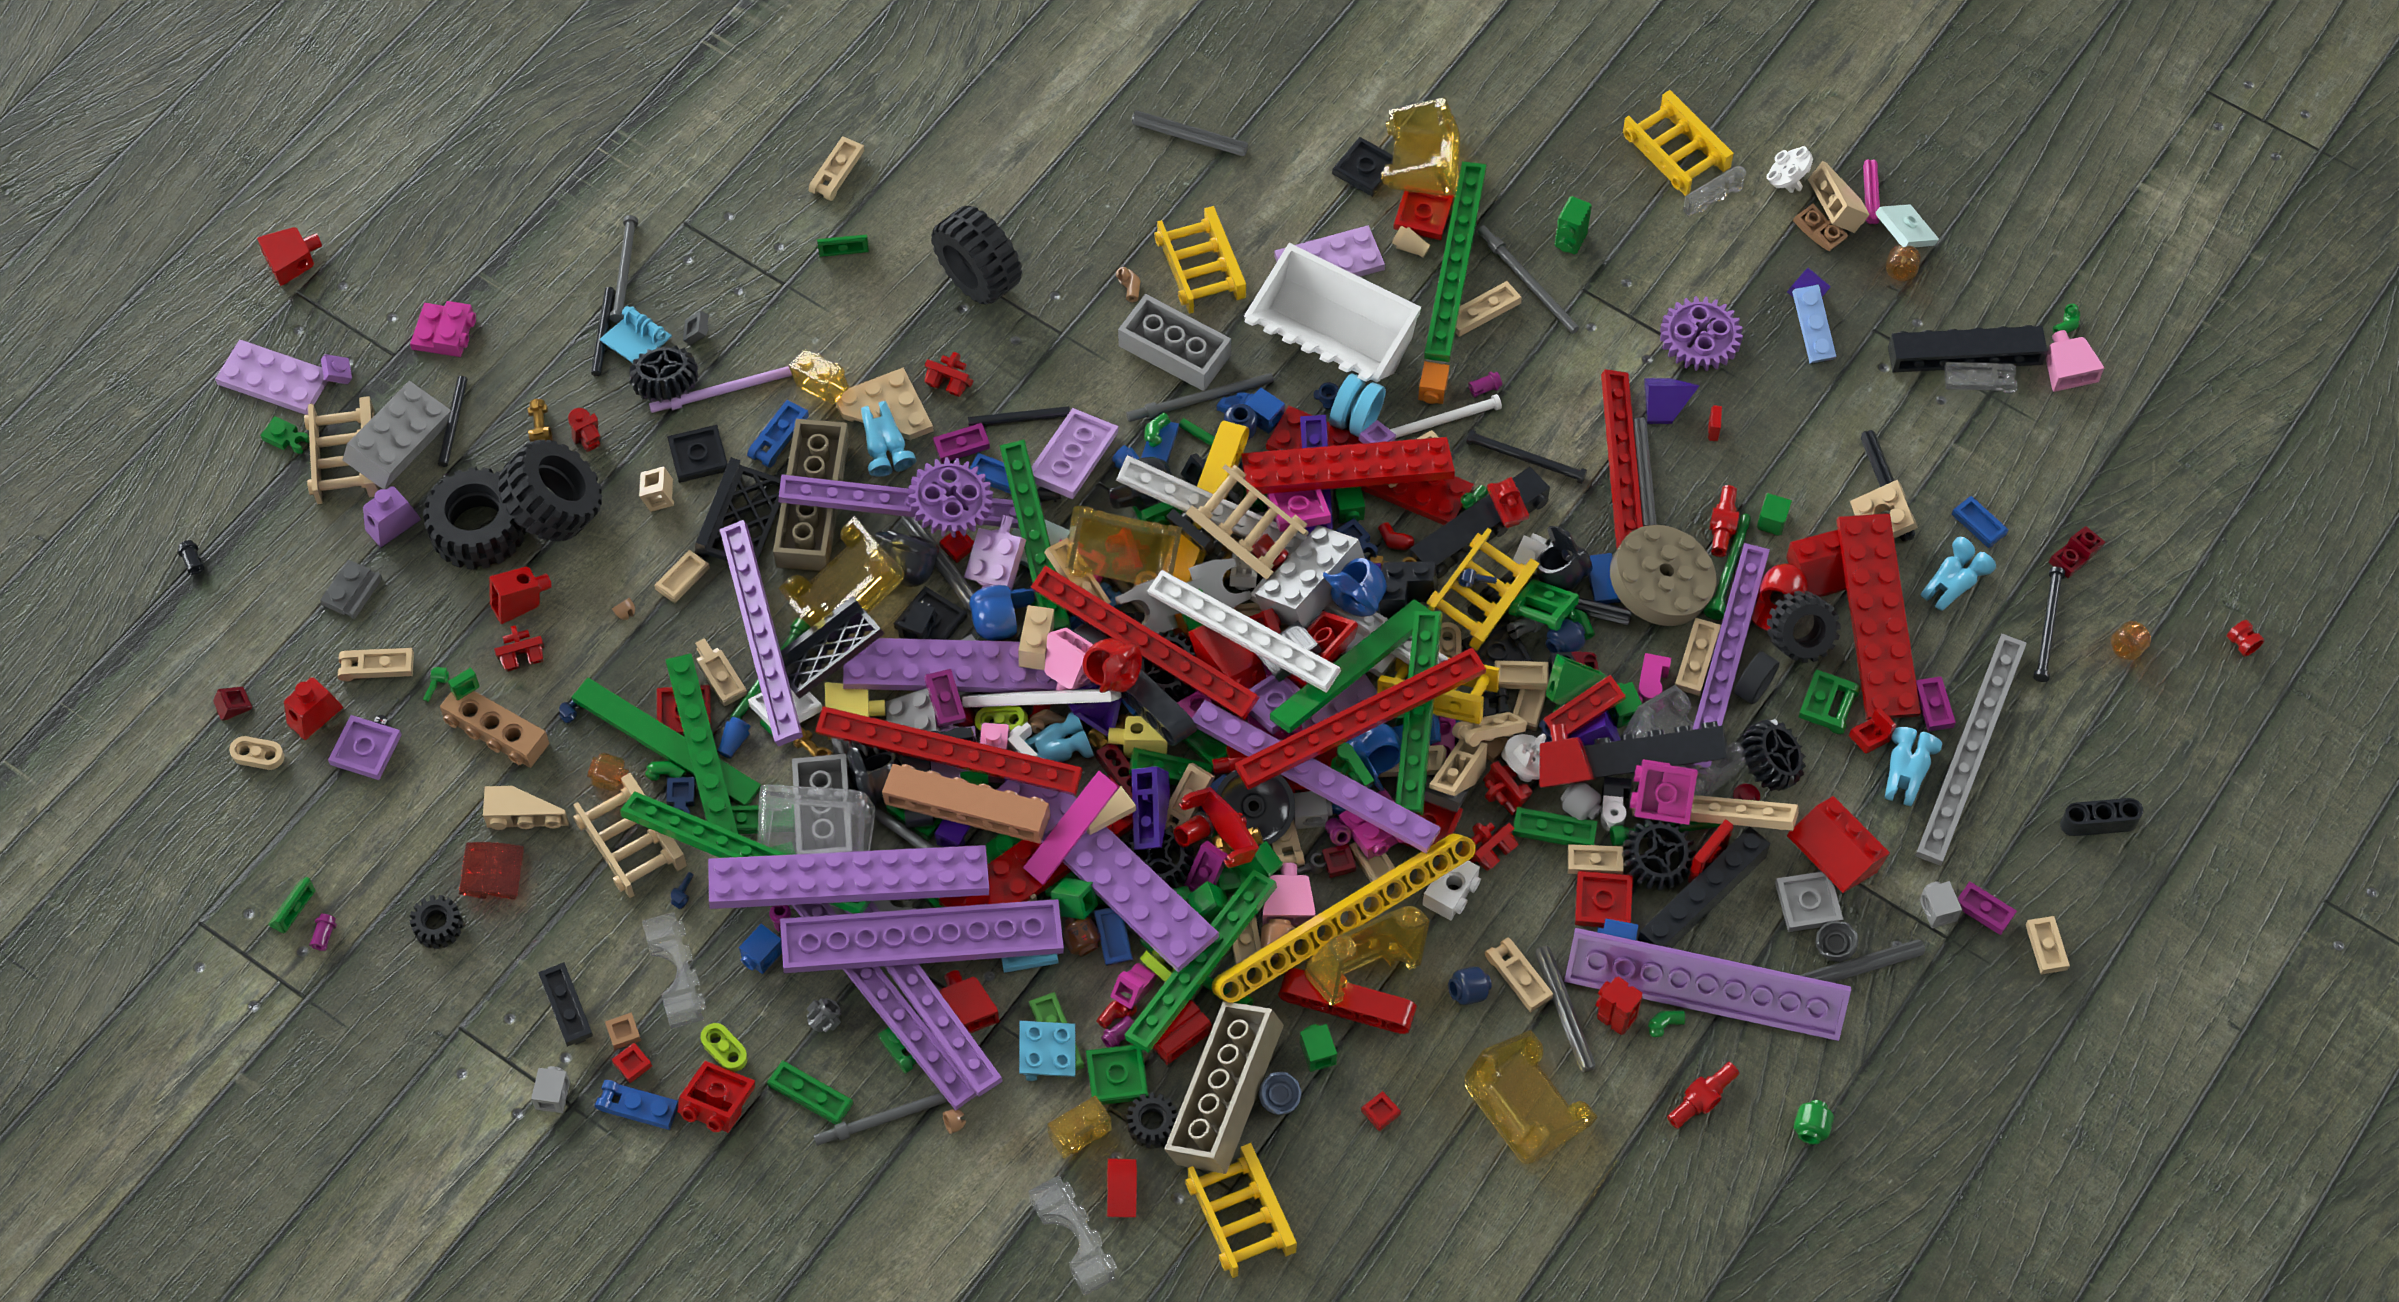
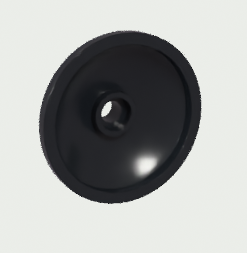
M1234 770L1218 786L1216 793L1237 813L1243 814L1242 817H1245L1247 821V829L1252 827L1253 829L1259 828L1263 843L1267 841L1268 844H1272L1277 841L1291 826L1295 814V798L1290 785L1280 774L1248 790L1238 772ZM1257 801L1258 809L1251 811L1248 808L1249 802Z

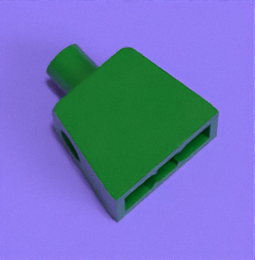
M1557 654L1548 682L1546 696L1556 703L1554 709L1556 711L1607 676L1597 669Z

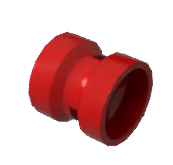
M2248 620L2241 621L2227 633V638L2239 646L2238 650L2244 657L2254 653L2265 642L2259 633L2253 631V625Z

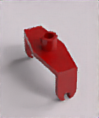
M1211 787L1190 792L1181 799L1183 803L1180 802L1179 806L1182 810L1202 806L1219 836L1235 850L1227 856L1229 860L1224 861L1228 868L1252 861L1259 847L1246 827L1247 821L1245 817H1242V813H1237Z

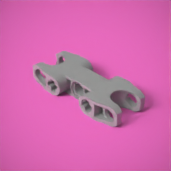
M1239 557L1223 560L1215 559L1189 568L1193 581L1187 582V584L1196 589L1200 588L1203 590V593L1231 608L1252 598L1250 591L1233 594L1228 592L1223 586L1222 579L1224 573L1241 564ZM1155 579L1136 585L1128 592L1115 597L1117 605L1127 602L1140 604L1145 613L1142 625L1157 634L1178 628L1175 614L1181 612L1150 596L1147 592Z

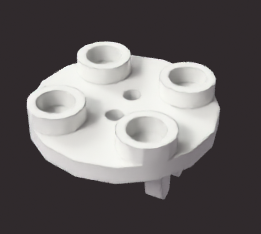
M1805 146L1788 152L1783 150L1776 155V162L1767 174V180L1774 187L1786 188L1791 193L1794 192L1795 188L1797 191L1802 190L1803 186L1799 180L1806 173H1809L1813 161L1812 154Z
M1525 734L1515 735L1505 744L1501 753L1502 758L1518 774L1522 781L1530 782L1532 779H1539L1540 743H1545V734L1539 735L1538 738Z

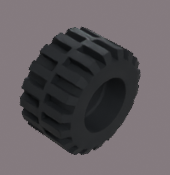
M1794 591V596L1789 593L1784 595L1785 600L1782 602L1779 599L1775 603L1778 605L1777 608H1771L1769 613L1772 615V619H1767V625L1771 627L1767 632L1772 638L1771 642L1792 660H1799L1802 663H1808V659L1812 662L1818 661V656L1820 655L1823 658L1827 656L1828 653L1826 651L1829 648L1833 650L1836 646L1833 644L1834 640H1839L1840 634L1836 631L1841 629V624L1836 621L1839 619V616L1833 611L1834 608L1816 594L1814 595L1808 591H1805V593ZM1813 615L1814 625L1810 633L1803 638L1794 639L1793 630L1797 621L1803 616Z

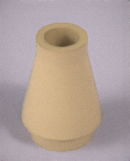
M1403 226L1399 228L1392 241V244L1397 246L1396 249L1419 255L1422 258L1426 256L1431 246L1412 229Z

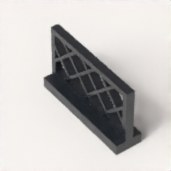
M731 457L696 540L695 554L703 558L707 554L728 562L725 550L721 551L713 548L714 543L722 539L719 531L724 528L723 521L734 517L736 522L741 521L739 514L751 510L755 520L746 523L748 529L759 525L762 531V536L751 540L758 562L781 505L778 502L779 493L769 497L764 487L770 484L780 487L781 479L740 465L741 460ZM742 475L754 478L756 484L744 488L740 481ZM759 489L764 499L752 503L747 493ZM743 495L747 505L735 510L732 499ZM767 504L771 513L760 518L755 508Z
M853 596L781 650L790 688L799 699L885 634ZM866 631H872L867 636L863 637ZM856 633L854 638L847 639L849 634ZM850 647V649L842 653L844 648ZM828 650H834L833 655H827ZM829 663L824 669H821L822 664ZM808 666H813L811 671L805 672ZM801 680H807V682L799 687Z

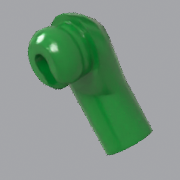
M1165 413L1153 419L1145 427L1144 439L1146 442H1149L1151 447H1156L1162 443V438L1159 436L1160 430L1171 423Z
M671 761L651 762L648 764V770L645 772V776L652 781L658 780L660 774H666L671 778L687 776L686 770Z
M1658 1012L1649 1020V1034L1652 1037H1662L1664 1035V1028L1667 1025H1684L1685 1012Z

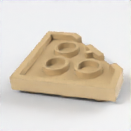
M904 367L833 394L834 401L844 420L851 422L856 420L863 423L861 408L864 406H869L873 418L881 417L878 403L886 401L904 439L912 440L933 432V425Z

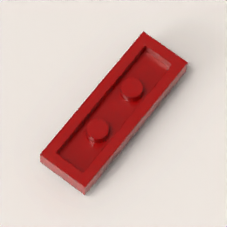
M1609 675L1543 720L1549 729L1551 725L1566 723L1567 734L1570 736L1625 700L1626 696L1613 677Z

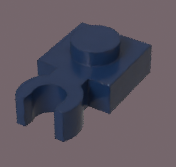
M1355 518L1335 530L1359 539L1363 554L1369 552L1374 557L1378 556L1377 547L1372 543H1368L1370 535Z
M695 777L667 778V805L690 814L687 806H695Z

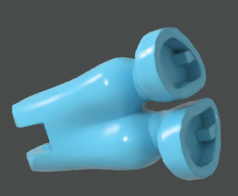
M886 401L878 403L881 417L873 418L869 406L861 408L867 450L869 455L874 458L868 465V471L871 476L876 477L892 473V467L886 455L887 450L891 453L894 469L897 472L906 470L916 463L914 453L904 451V438L894 421Z
M1960 536L1954 540L1952 544L1954 557L1950 556L1944 560L1937 573L1920 594L1928 601L1939 589L1944 591L1945 593L1935 605V608L1943 611L1962 593L1974 586L1978 576L1991 574L1996 569L1995 561L1985 552H1979L1974 557L1975 547L1965 537ZM1973 558V560H1972L1971 564L1969 565V567H1967V568H1962L1965 564H1967V563Z
M1072 712L1068 714L1064 723H1053L1038 734L1025 740L1038 754V757L1063 762L1070 759L1074 751H1078L1085 758L1094 756L1081 722ZM1068 735H1073L1070 738L1064 739Z
M1909 727L1895 728L1891 737L1898 746L1891 753L1885 799L1893 801L1898 788L1905 789L1903 804L1912 806L1922 780L1931 765L1930 755L1940 752L1942 742L1934 735L1922 732L1919 735L1916 752L1912 754L1911 749L1915 742L1917 731Z

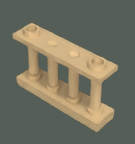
M370 396L359 398L360 408H356V411L318 416L314 405L308 404V415H304L306 430H309L311 479L307 481L309 494L314 495L317 504H323L322 491L361 486V488H366L369 497H375V493L379 490L378 485L361 473L359 476L321 481V469L349 465L343 461V456L320 459V447L347 444L375 416ZM354 421L361 423V429L357 430L356 433L319 437V426Z
M1225 464L1223 469L1230 475L1204 507L1200 506L1197 509L1192 505L1186 514L1263 578L1268 580L1274 574L1271 570L1274 566L1272 563L1296 533L1300 531L1305 536L1309 534L1304 529L1307 523L1296 514L1291 518L1243 479L1247 474L1236 465L1230 468ZM1240 482L1249 490V493L1227 520L1217 526L1210 520L1213 516L1211 513L1233 486ZM1257 498H1259L1270 508L1246 538L1237 542L1231 537L1232 529ZM1279 514L1290 525L1264 557L1261 555L1258 559L1250 553L1254 549L1252 546Z
M629 773L621 777L624 787L621 789V793L591 810L584 812L578 802L573 804L576 815L573 818L580 830L586 829L615 875L613 881L620 892L625 890L629 898L635 896L631 886L632 882L666 863L668 865L672 863L677 871L686 867L687 864L684 854L676 841L652 829H648L647 834L611 853L604 842L637 824L626 818L599 833L596 831L591 821L627 802L634 791L645 795L632 774ZM659 842L663 848L660 851L661 854L624 874L618 865L619 861L651 843L657 844Z

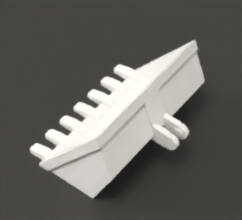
M1288 243L1245 313L1244 317L1246 319L1244 322L1252 326L1260 324L1264 326V332L1270 335L1278 333L1283 336L1282 341L1288 344L1296 342L1302 345V351L1306 353L1316 352L1321 355L1320 360L1327 363L1334 361L1340 364L1339 369L1345 372L1355 371L1359 373L1357 378L1365 382L1369 380L1379 382L1381 379L1395 373L1412 340L1421 307Z

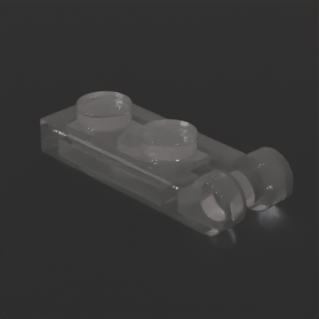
M1741 166L1733 167L1686 195L1683 211L1690 217L1697 212H1703L1713 202L1723 200L1728 193L1740 192L1744 186L1745 168Z
M1945 363L1946 389L2002 390L2005 393H2014L2018 390L2017 381L2014 379L2016 366L2013 364Z

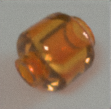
M1896 245L1888 254L1886 262L1888 275L1898 281L1913 279L1918 273L1921 256L1919 251L1913 246L1903 247L1902 245Z
M2136 621L2125 622L2111 637V646L2115 654L2126 660L2137 659L2151 643L2148 629Z
M600 753L598 757L593 756L587 777L591 778L590 782L593 786L608 791H615L619 784L623 785L621 777L627 775L629 770L624 769V759L611 754Z

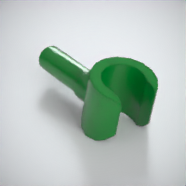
M434 667L431 670L430 686L423 701L429 703L438 682H448L449 672L447 668Z

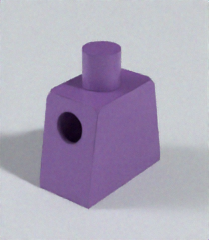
M394 486L387 490H378L375 493V498L363 507L365 531L380 548L421 520L412 506Z

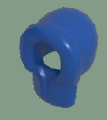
M1357 558L1350 561L1338 574L1329 575L1326 572L1323 573L1325 580L1332 586V600L1343 611L1361 617L1372 616L1377 612L1378 604L1386 592L1387 583L1383 572L1373 562L1365 558Z
M993 585L977 590L969 600L972 620L977 634L990 641L1004 640L1016 635L1017 624L1014 609L1031 605L1034 602L1035 591L1024 588L1010 590L1006 585Z
M1383 723L1345 742L1354 748L1373 777V784L1381 791L1385 790L1378 779L1379 774L1396 766L1400 762L1401 740L1391 726Z

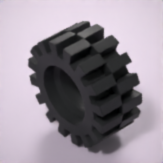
M430 895V901L428 902L424 897L421 899V906L417 903L415 904L414 909L416 912L411 911L410 913L412 919L410 920V925L413 933L421 944L424 943L425 947L430 948L432 944L434 949H439V944L442 943L445 948L448 946L446 941L450 940L454 943L456 941L455 935L460 936L462 933L460 928H463L460 911L456 903L453 904L452 899L449 897L445 900L444 895H439L438 899L434 895ZM435 914H443L447 917L446 924L439 929L431 930L426 926L427 920Z
M1149 1093L1147 1098L1145 1094L1140 1095V1100L1135 1099L1132 1102V1107L1129 1106L1127 1128L1128 1132H1130V1137L1133 1140L1137 1139L1138 1145L1141 1146L1142 1143H1145L1146 1148L1150 1149L1151 1144H1155L1156 1148H1160V1143L1162 1142L1166 1145L1178 1116L1175 1105L1172 1106V1101L1169 1098L1164 1100V1095L1162 1094L1154 1097V1093ZM1148 1112H1157L1163 1117L1164 1121L1159 1128L1151 1130L1143 1126L1141 1122L1142 1117Z

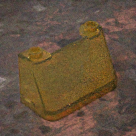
M1443 97L1390 110L1389 121H1386V129L1388 134L1393 136L1395 142L1393 165H1385L1384 170L1381 172L1384 185H1388L1390 189L1417 193L1441 196L1456 194L1460 132L1446 98Z
M1074 506L1071 516L1066 569H1070V575L1085 578L1086 573L1135 584L1156 579L1161 570L1173 576L1182 527L1167 526L1155 522L1151 523L1105 513L1100 510L1094 511L1093 508L1085 506Z
M855 516L842 528L840 533L841 539L847 547L810 582L801 575L792 576L778 588L799 616L810 627L814 626L852 596L869 613L904 578L902 567Z
M1404 906L1331 939L1307 960L1305 975L1331 1006L1343 1001L1344 992L1342 988L1346 987L1347 978L1344 974L1381 957L1390 966L1394 965L1395 961L1407 963L1409 970L1420 966L1430 920L1420 909L1414 906Z
M1532 1030L1485 1048L1465 1075V1086L1469 1094L1517 1158L1525 1164L1533 1163L1590 1127L1598 1118L1586 1102L1577 1101L1569 1106L1538 1065L1543 1057V1045Z

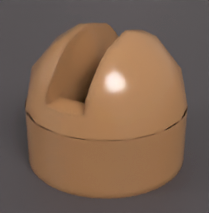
M629 597L612 608L618 618L628 620L629 616H634L635 606Z
M951 1109L943 1112L944 1124L950 1134L961 1130L966 1124V1120L960 1119V1117L964 1116L961 1110Z

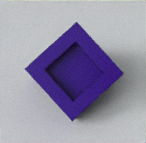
M1807 268L1787 293L1793 297L1792 292L1794 289L1819 285L1821 296H1824L1831 286Z
M943 819L935 832L936 844L940 847L965 846L964 837L971 826Z

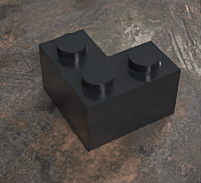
M1383 562L1382 572L1386 579L1387 588L1379 603L1380 614L1390 619L1412 600L1426 603L1433 592L1438 590L1436 562Z

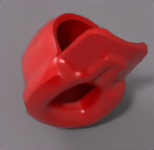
M1787 563L1775 565L1768 570L1759 588L1756 606L1752 614V621L1755 625L1766 631L1771 628L1767 625V619H1772V615L1769 612L1771 608H1777L1770 601L1773 591H1779L1785 595L1789 593L1794 596V591L1805 593L1808 590L1807 578L1802 570L1795 565Z
M1114 638L1094 643L1087 649L1083 658L1084 673L1092 682L1101 685L1100 693H1105L1109 690L1115 692L1129 690L1136 683L1141 671L1142 654L1140 648L1133 643L1125 644Z

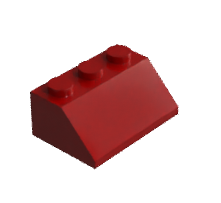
M1838 529L1790 542L1786 559L1789 564L1795 565L1802 570L1807 578L1808 592L1822 597L1847 590Z
M1323 611L1308 627L1307 632L1322 649L1317 655L1333 663L1355 639L1358 624L1354 620ZM1293 674L1287 677L1300 689L1308 684V682Z
M1834 796L1815 806L1794 827L1793 831L1790 830L1787 834V837L1842 893L1876 874L1890 854Z

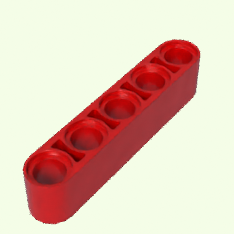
M1291 968L1285 972L1278 994L1279 998L1291 1004L1399 1034L1410 1032L1417 1008L1416 1004L1411 1000L1297 968Z

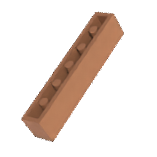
M892 764L882 791L886 805L1040 844L1051 816L1049 803L1041 798L1023 797L1010 790L1005 792L995 790L986 784H971L958 777L953 779L943 777L935 771L924 772L916 770L907 764L901 766Z

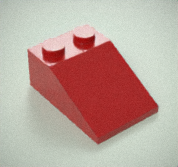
M1201 625L1188 632L1198 659L1247 689H1251L1267 678L1262 661L1254 652L1205 625ZM1211 700L1214 705L1218 707L1221 706L1215 701Z

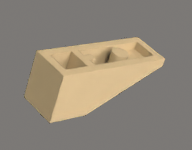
M1822 161L1808 181L1832 224L1855 233L1870 214L1855 192L1826 162Z
M1465 739L1459 740L1431 781L1429 788L1456 796L1475 785L1486 769L1487 744L1480 742L1479 745L1472 747L1465 742Z

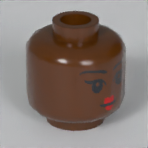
M1087 916L1084 920L1068 918L1064 921L1066 926L1062 929V938L1071 954H1079L1080 957H1083L1099 948L1098 943L1101 935L1091 917Z

